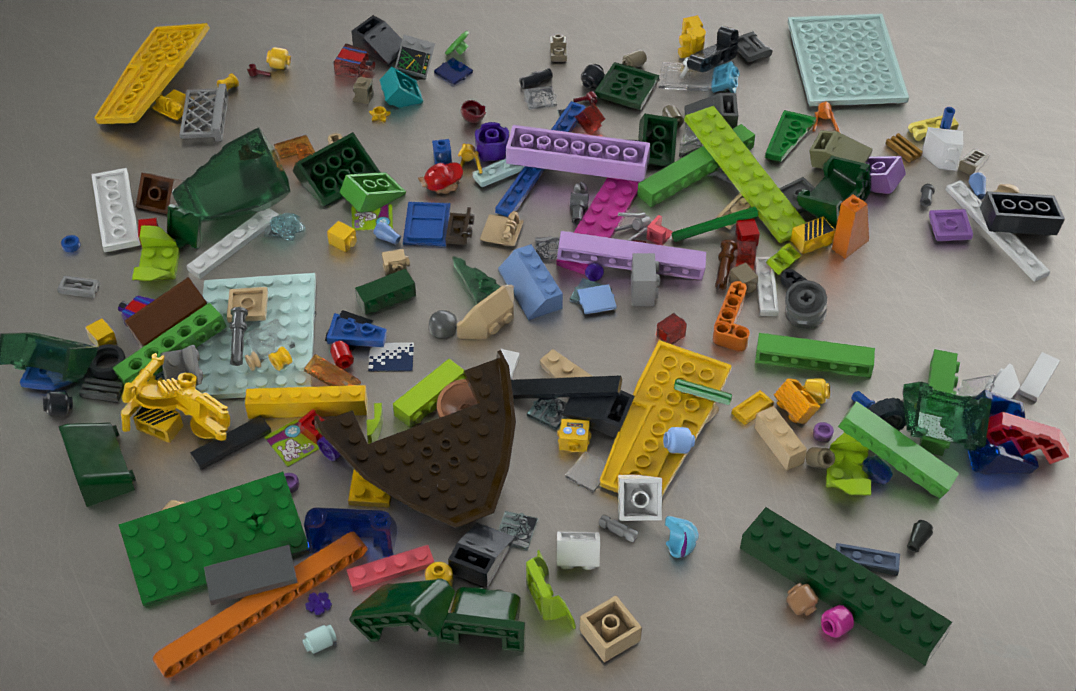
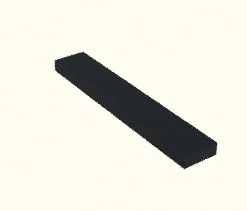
M621 375L511 380L513 399L620 396L623 379Z

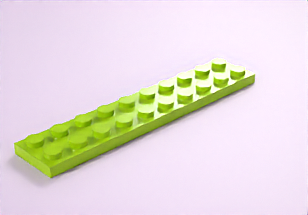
M711 106L685 115L684 121L750 206H756L759 218L779 244L790 240L792 229L806 222L718 110Z

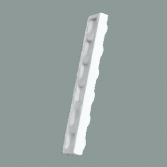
M266 206L189 263L187 270L197 278H203L264 232L270 224L280 218L279 214Z

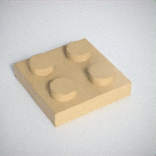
M268 288L230 289L227 309L228 323L232 322L230 312L235 307H243L248 310L246 321L266 320Z

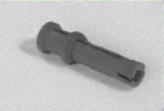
M235 307L230 312L232 315V323L230 324L232 331L230 364L240 366L243 364L244 332L247 330L246 316L248 315V310L243 307Z

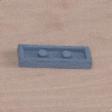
M836 543L835 550L869 571L898 576L900 566L899 553Z

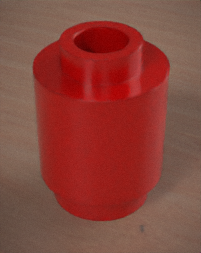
M336 341L331 345L330 353L336 367L339 369L350 367L354 362V358L349 346L343 341Z

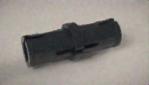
M550 68L540 72H532L529 76L519 78L520 86L525 88L533 84L538 85L544 80L553 78V73Z

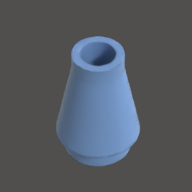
M980 172L970 175L968 182L974 194L979 199H984L986 194V177Z
M379 222L374 228L373 234L376 235V238L393 243L394 245L399 243L401 236L386 222Z

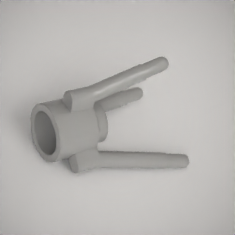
M619 212L618 216L635 217L632 224L614 229L615 232L629 228L639 231L627 240L633 241L642 234L647 233V226L651 223V219L645 213Z

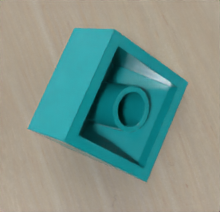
M391 67L379 80L385 101L389 105L401 108L424 102L417 81L394 67Z

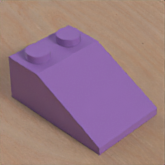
M870 156L866 164H870L871 191L875 193H892L906 175L901 156Z

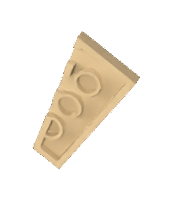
M554 349L540 359L541 367L551 378L592 376Z

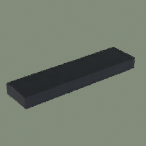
M260 415L226 433V440L214 439L190 452V455L201 470L271 433V428Z

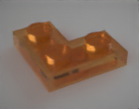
M307 135L274 144V149L280 160L297 155L300 161L315 153Z

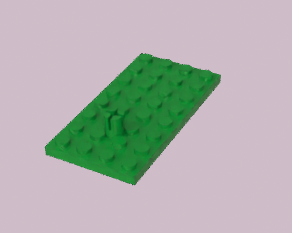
M283 471L118 524L143 606L207 585L205 566L289 545L292 556L310 550Z

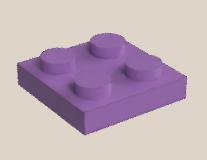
M965 209L930 210L929 218L936 241L972 240L973 232Z

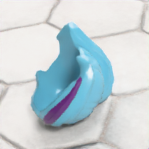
M667 516L665 526L670 530V537L666 545L670 550V554L675 558L686 557L696 547V541L699 539L698 530L688 520Z

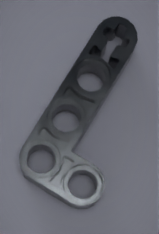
M721 26L717 32V43L690 55L687 60L688 69L704 73L734 59L738 53V30Z

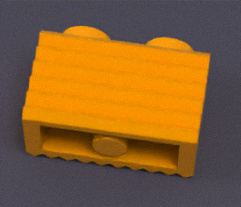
M786 379L776 393H774L775 398L778 400L777 405L789 413L788 418L796 424H806L820 408V405L796 379Z

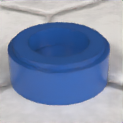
M75 235L66 236L61 241L65 252H75L81 246L79 238Z

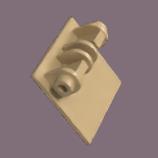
M516 211L510 213L508 218L489 214L480 240L515 247L524 220H519V215Z

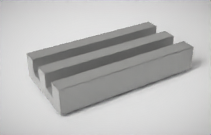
M64 276L57 290L60 294L94 298L95 293L98 291L97 287H100L99 280Z

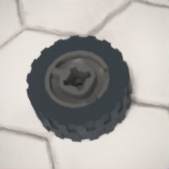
M886 398L877 401V403L867 408L898 431L902 430L910 420V414L903 401L899 398Z

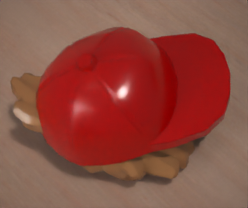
M457 162L446 165L437 163L426 171L424 177H418V180L422 187H426L428 190L435 191L437 194H448L450 191L458 189V184L463 176V169Z

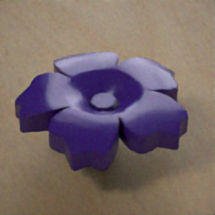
M326 591L320 592L318 595L315 592L309 594L308 603L305 604L306 610L314 612L315 615L325 613V610H329L332 606L330 599H328L329 594Z

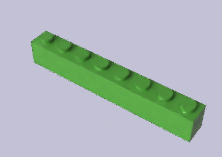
M742 124L733 128V131L750 151L754 147L755 134ZM702 146L639 182L637 196L650 207H653L666 198L675 195L683 188H687L695 181H699L707 174L714 172L720 166L708 150Z

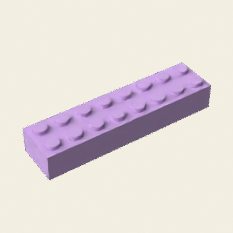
M513 125L506 146V164L641 182L645 179L650 143Z

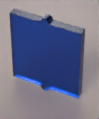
M452 57L436 68L434 73L455 85L473 73V69Z

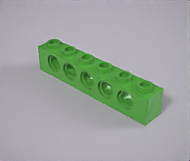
M208 303L114 366L113 370L123 385L128 382L131 383L139 375L141 369L145 368L151 361L152 354L156 353L157 358H160V353L182 350L191 345H195V348H197L227 327L222 315ZM161 365L153 375L156 376L163 371V366Z

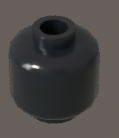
M589 64L582 72L580 78L586 88H597L605 74L600 65Z
M65 390L48 391L46 396H43V411L47 412L49 416H66L69 409H73V398L68 397V393Z

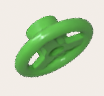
M463 32L449 46L445 54L450 55L456 50L461 55L469 47L464 41L469 32Z

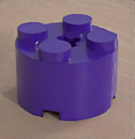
M488 122L482 124L480 129H476L475 150L479 152L481 161L506 159V146L509 139L507 127L504 128L497 122Z

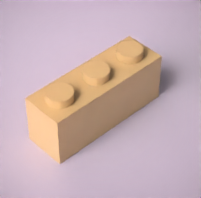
M773 406L757 413L754 428L783 467L788 471L804 464L807 448L776 408Z

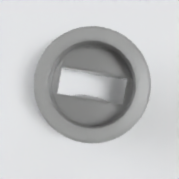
M583 182L576 183L574 193L588 194L587 185Z

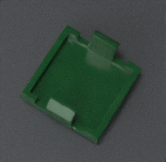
M173 204L168 205L167 234L172 239H176L175 242L178 248L183 249L187 244H190L195 249L200 247L202 215Z

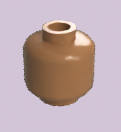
M798 583L787 591L786 601L796 615L805 613L806 616H809L817 610L815 605L819 602V598L809 584L802 585V583Z

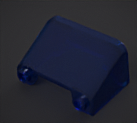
M984 389L963 408L961 413V421L973 471L980 474H1030L1039 468L1038 460L1034 454L1028 453L1021 456L1012 440L998 446L991 444L983 432L984 419L1001 412L1025 418L1023 402Z
M317 507L310 509L306 513L304 529L309 553H317L323 545L331 544L333 536L342 537L349 532H355L360 538H374L373 545L374 547L379 546L382 549L383 557L394 555L397 525L394 518L386 511Z

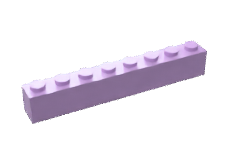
M565 231L560 233L558 260L585 264L596 262L601 266L631 270L632 253H655V261H659V272H656V274L696 280L703 279L706 266V252Z

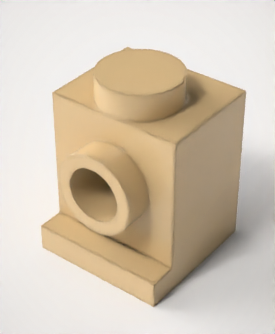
M403 249L381 252L385 276L403 269L407 270V267L410 266L409 256H405Z

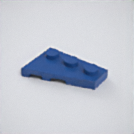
M334 313L327 335V344L343 341L347 345L384 347L387 329L369 323L360 324L352 318H340L339 314Z

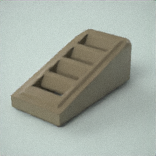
M974 148L962 158L958 170L969 175L977 173L990 155Z

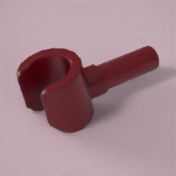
M249 64L250 69H247L251 77L258 74L271 76V72L258 70L255 64Z
M590 91L584 97L573 98V101H589L593 105L597 103V96L593 91Z

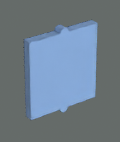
M609 284L577 290L580 299L579 304L582 305L585 315L617 309L614 300L615 295L612 294Z

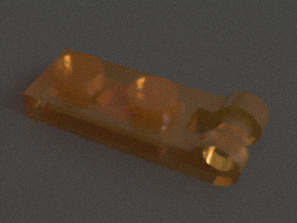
M314 354L304 369V372L329 386H347L343 384L344 381L349 384L348 386L361 384L358 378L317 354Z

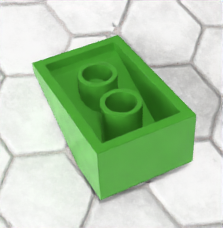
M383 172L346 175L340 193L358 212L364 213L375 211L406 194V191L390 175Z

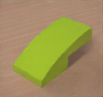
M788 243L770 257L766 263L780 275L802 255Z
M374 403V419L366 420L368 444L377 441L383 426L382 403Z

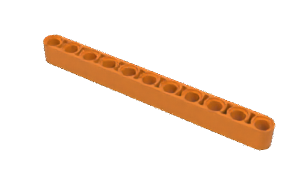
M355 532L347 533L294 566L298 583L242 598L160 649L153 656V662L165 678L178 674L363 557L367 552V546Z

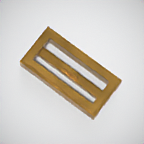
M897 133L896 137L892 136L891 139H886L885 144L909 163L922 156L923 151L900 133Z

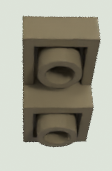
M561 34L550 36L551 62L567 61L566 36Z

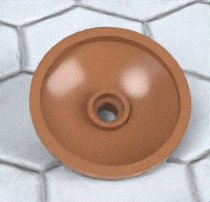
M466 379L456 380L448 384L440 392L437 400L439 418L478 404Z

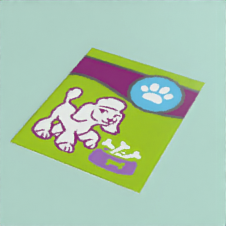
M387 204L375 211L364 213L358 212L352 206V228L356 231L374 230L379 222H386L393 229L392 204Z
M297 419L264 437L287 467L319 449L318 445L300 432Z

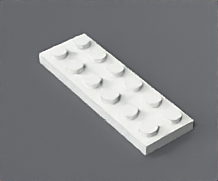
M127 168L91 174L104 252L141 245Z

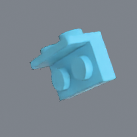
M732 61L714 68L711 82L713 93L724 91L727 88L731 93H736L740 72Z

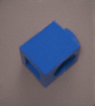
M433 140L434 164L443 163L446 165L452 163L450 140Z

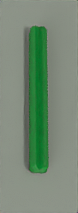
M756 206L674 231L671 233L674 242L735 224L737 220L757 217L758 210Z

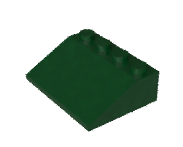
M354 132L296 162L292 170L302 186L324 207L343 197L340 190L346 175L381 173Z

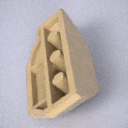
M511 284L503 285L475 305L466 314L463 321L461 320L457 324V337L460 339H487L491 335L496 334L504 325L509 324L514 319V286Z

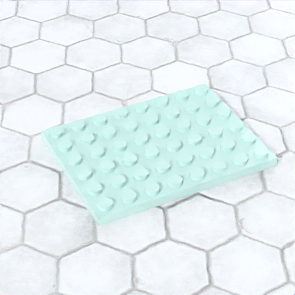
M883 14L788 17V26L809 107H817L822 102H828L831 106L908 103L909 95Z
M315 273L204 280L203 297L207 304L210 303L222 315L227 327L198 346L199 369L203 372L202 384L197 385L195 389L202 394L206 392L215 399L245 398L246 389L312 387L316 294ZM267 287L266 320L246 321L247 330L244 332L243 364L240 366L231 365L232 331L230 324L232 322L228 323L229 290ZM283 346L291 355L293 362L289 365H284L283 369L278 371L271 364L268 355L272 352H277L278 348ZM254 351L262 367H256L254 371H251L245 360V355L250 356L251 352Z

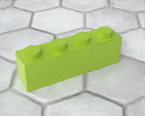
M446 360L393 403L394 416L409 428L420 423L426 415L436 410L438 396L444 387L456 380L465 379L463 375L464 369L452 360Z

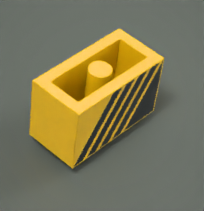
M824 217L794 227L790 241L801 254H805L833 243L835 230Z
M141 407L133 417L137 430L168 443H171L183 427L181 415L176 410L164 412L162 409Z

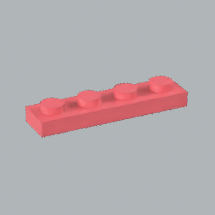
M425 545L346 570L352 590L356 591L424 570L435 561L429 546Z

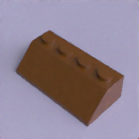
M187 277L127 318L125 323L138 345L143 348L207 305V302L191 279Z

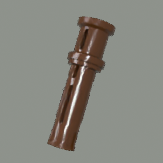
M729 239L721 242V252L718 255L720 264L715 288H718V290H725L727 288L730 265L735 258L734 251L737 248V244Z

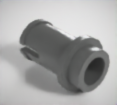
M924 184L921 187L922 196L920 202L923 206H930L935 188L932 184Z

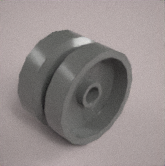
M810 280L799 281L790 286L785 297V311L788 320L794 326L803 329H810L820 325L827 315V294L825 289L820 284Z

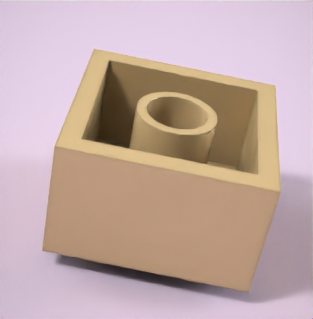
M617 596L610 598L580 616V632L604 663L641 641L642 627Z

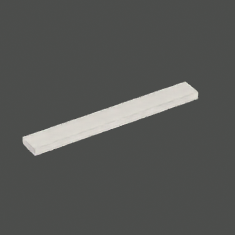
M961 180L946 186V191L966 210L1034 282L1049 276L1050 270L1013 233L991 232L988 230L980 210L982 201Z

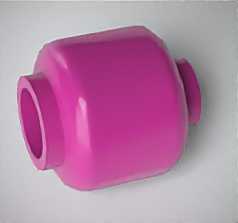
M841 605L834 606L825 611L821 617L823 631L834 638L843 636L851 631L854 626L852 613Z

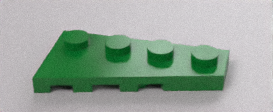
M784 110L765 152V158L782 162L816 123L817 117Z

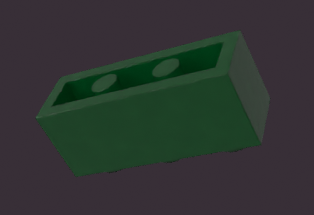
M403 269L356 287V301L364 314L367 315L416 296L415 282L408 271Z

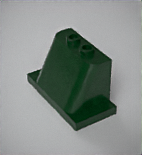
M481 587L458 588L450 613H447L437 641L459 644L460 633L502 638L503 650L524 652L525 622L518 621L521 598L515 593L499 589L486 590Z

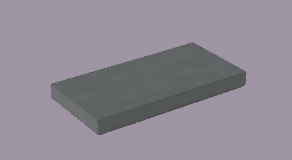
M289 545L204 567L211 606L298 583Z

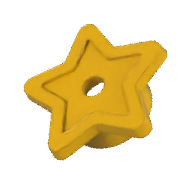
M377 106L373 111H369L373 116L371 119L373 122L378 120L386 122V117L391 114L390 111H386L382 106Z

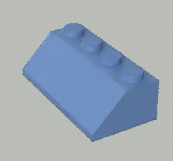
M532 244L515 249L499 266L498 271L506 284L514 286V297L528 320L563 309V293Z

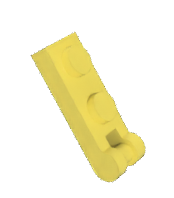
M943 115L909 124L908 130L910 133H913L916 141H920L926 137L928 127L940 128ZM953 117L950 130H957L959 124Z

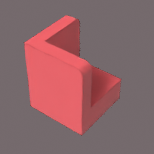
M658 215L647 226L646 239L663 246L672 236L671 233L673 231L661 226L662 216Z

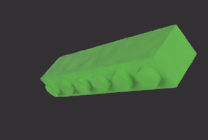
M759 333L755 362L871 378L874 368L875 348Z
M934 349L930 362L919 445L931 454L943 456L945 449H949L951 437H948V433L951 434L953 422L950 421V418H953L955 406L951 405L955 403L957 391H953V389L957 387L958 376H955V373L959 372L960 362H957L958 353Z
M857 401L838 425L847 435L856 439L861 445L870 449L878 457L887 461L896 470L911 478L913 482L919 484L939 499L950 490L959 474Z

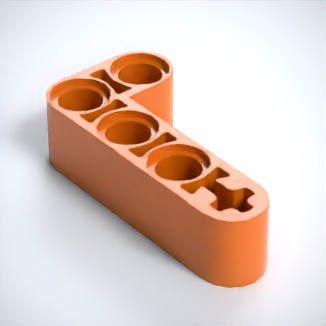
M741 281L731 283L715 322L712 339L716 345L736 351H744L748 347L750 334L748 328L736 324L745 302L747 290L746 284Z

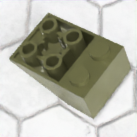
M821 130L809 153L812 167L823 169L824 163L831 156L866 164L873 149L837 131Z

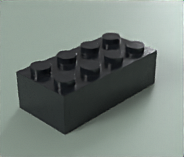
M987 191L980 206L988 230L991 232L1058 235L1065 221L1059 204L1053 195Z

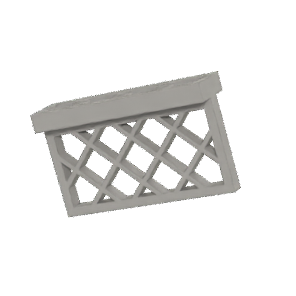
M219 84L218 89L187 90L179 134L180 139L214 137L215 142L223 140L229 97L226 84ZM196 95L199 96V97L195 98L194 100L191 98V96H196ZM209 95H216L211 99L208 98ZM204 99L206 102L200 105L198 102ZM195 105L197 108L191 111L189 108ZM209 105L214 106L210 110L206 109ZM200 111L205 112L200 116L197 115V113ZM193 116L195 119L189 122L188 119ZM208 116L212 117V118H211L210 120H208V121H205V120H204V119H205L206 117H208ZM199 122L203 123L198 128L195 126ZM207 127L211 129V131H202ZM189 128L193 129L191 132H185Z

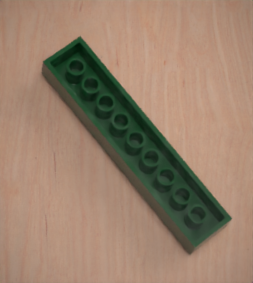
M767 507L763 509L742 534L740 549L795 584H809L818 598L832 607L838 605L846 607L852 613L855 622L925 666L948 635L952 621Z

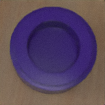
M596 262L588 265L585 270V276L592 282L598 281L604 274L603 267Z

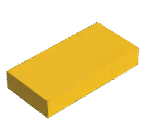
M759 390L734 407L731 414L741 423L747 425L756 418L757 413L773 407L774 401Z

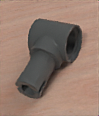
M571 192L570 208L573 211L572 223L575 225L582 221L585 209L588 210L589 194Z

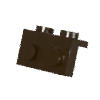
M467 207L466 214L450 213L445 238L446 243L468 244V238H472V227L470 226L474 225L475 215L471 214V207Z

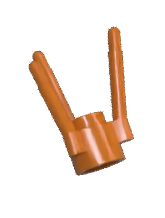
M820 103L818 111L815 112V117L817 118L812 131H816L820 117L824 120L831 119L835 130L840 133L830 103Z

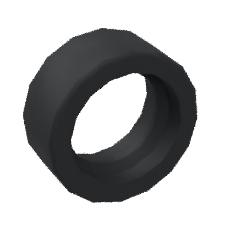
M107 344L95 348L88 357V365L93 377L107 381L117 379L118 377L113 367L125 360L126 356L117 345ZM114 357L119 359L115 365L109 368L97 367V364L105 358Z

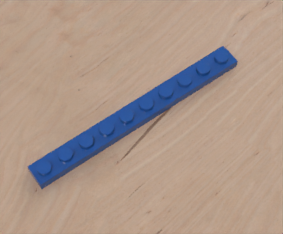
M571 101L551 130L572 132L586 112V106ZM525 166L495 207V213L508 217L510 213L517 211L545 169Z

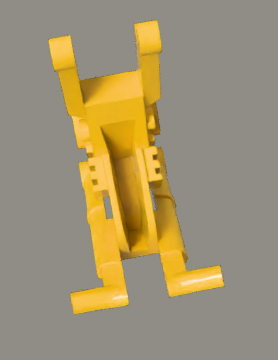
M156 353L152 354L151 361L145 368L141 369L139 375L131 383H125L122 401L128 404L121 410L122 431H130V417L140 406L148 409H162L164 412H167V410L169 412L171 409L176 410L177 408L183 411V414L193 416L195 421L212 433L217 440H226L225 428L207 416V408L217 414L219 418L227 419L228 407L221 404L208 393L202 394L196 390L197 378L194 374L181 373L178 376V380L171 378V380L166 379V381L163 378L155 380L156 376L153 374L164 364L163 355L157 358Z

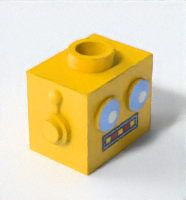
M561 419V428L557 431L559 450L587 452L588 445L590 444L589 440L592 436V433L589 431V421Z

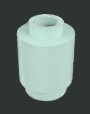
M329 624L327 626L322 625L305 633V639L302 640L307 652L311 651L315 654L332 646L333 642L337 641V637L332 626Z

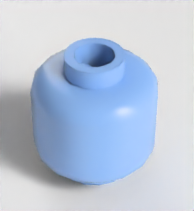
M671 427L664 433L663 444L670 453L687 454L691 447H694L695 437L688 428Z

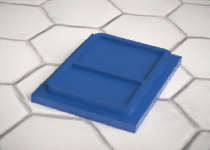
M408 202L403 245L446 246L445 238L451 203Z

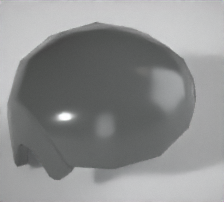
M438 310L431 315L428 328L433 336L447 338L453 336L458 321L455 314L450 311Z

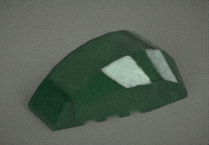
M258 127L224 145L223 149L214 154L206 164L200 166L191 177H188L172 191V195L179 207L201 214V223L264 211L283 200L291 191L288 177L273 146Z

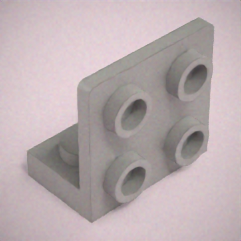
M195 345L188 346L182 350L160 353L161 356H164V364L162 366L165 381L166 379L171 380V378L178 380V376L181 373H192L197 378L196 386L202 384L203 372L199 369V352L195 349Z

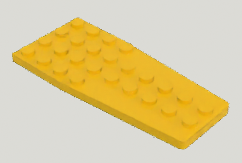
M207 23L155 27L132 57L95 115L94 119L98 124H127L139 121L172 78L184 67L185 62L191 57L201 40L206 36L210 29Z
M659 340L633 392L635 397L622 428L617 433L600 477V486L618 493V475L662 478L663 496L687 455L670 453L663 444L664 433L671 427H684L691 431L696 440L716 404L715 401L675 390L674 384L676 379L722 391L732 365Z

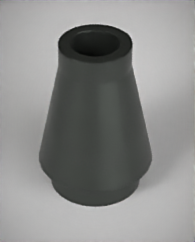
M918 520L917 523H914L907 547L913 552H919L920 548L933 535V526L925 520Z

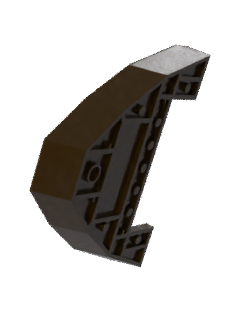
M499 350L497 351L496 359L464 370L463 375L478 404L369 444L364 437L353 410L324 421H320L318 415L314 416V426L365 480L407 507L457 528L495 512L509 471L516 426L509 365L502 351Z

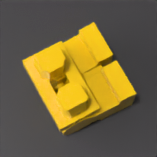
M698 15L683 18L679 43L685 47L678 48L680 58L689 57L704 49L706 31Z

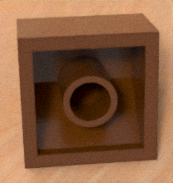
M141 172L135 207L167 214L168 205H175L180 198L183 180Z

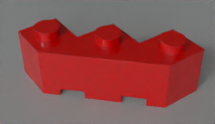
M1005 412L984 419L983 432L992 447L1012 440L1021 456L1041 449L1049 464L1069 458V443L1059 428Z

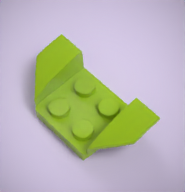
M141 226L139 238L142 252L139 267H134L132 280L150 282L154 280H176L180 254L176 242L161 227Z
M844 432L829 448L835 455V462L832 466L826 468V488L841 489L849 495L871 496V479H868L869 449Z
M537 550V557L526 562V586L543 620H555L567 615L573 629H576L574 618L566 602L559 595L552 597L554 595L552 587L549 583L546 584L544 580L545 576L549 575L548 566L540 550Z

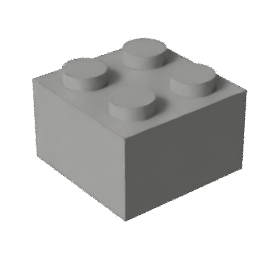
M632 253V306H654L655 299H658L659 290L656 286L660 284V276L656 274V272H659V261H655V253Z

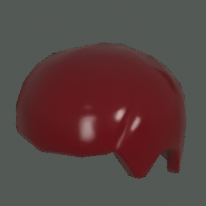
M475 100L465 101L460 110L461 116L469 123L481 122L487 113L485 112V106H482Z

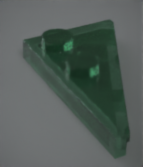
M456 256L452 257V262L476 305L501 287L494 278L488 277L476 267L472 269L466 265V261Z

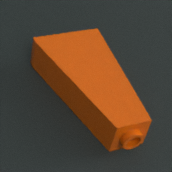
M854 194L841 203L832 250L845 259L869 241L868 204Z

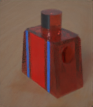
M345 43L333 62L335 75L359 78L365 70L374 71L375 62L369 61L366 50Z

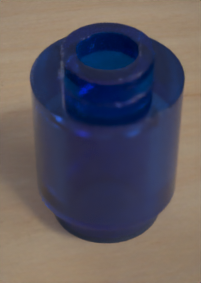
M877 455L868 456L864 459L862 470L875 482L884 485L890 481L893 472L891 467Z

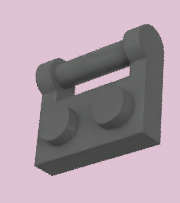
M752 31L739 36L738 52L748 62L772 55L773 50L770 47H766L757 38L755 32Z

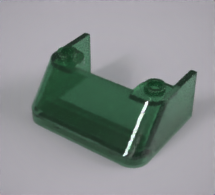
M33 332L0 333V365L11 364L18 370L36 367L62 373V380L78 382V379H83L97 355L98 347L90 344Z

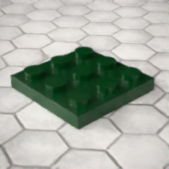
M614 62L595 90V94L598 98L641 110L657 85L660 75Z

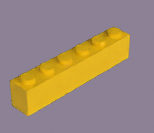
M366 385L246 389L245 407L248 419H254L260 415L263 418L304 417L312 409L320 417L338 416L352 410L355 416L367 415L368 399Z

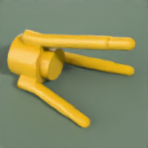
M462 144V148L458 153V156L462 157L461 167L463 168L465 161L468 162L475 158L479 173L482 174L483 171L478 157L479 152L475 151V147L472 144Z

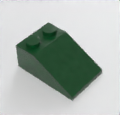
M645 113L640 119L639 142L650 143L648 164L667 167L675 162L677 118Z

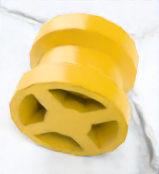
M283 346L278 348L277 352H272L268 355L271 364L278 371L282 370L284 365H289L293 362L291 355Z

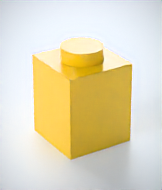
M337 221L327 231L329 244L345 253L351 247H354L357 242L356 230L340 221Z
M102 318L85 327L89 340L96 347L118 344L114 331Z

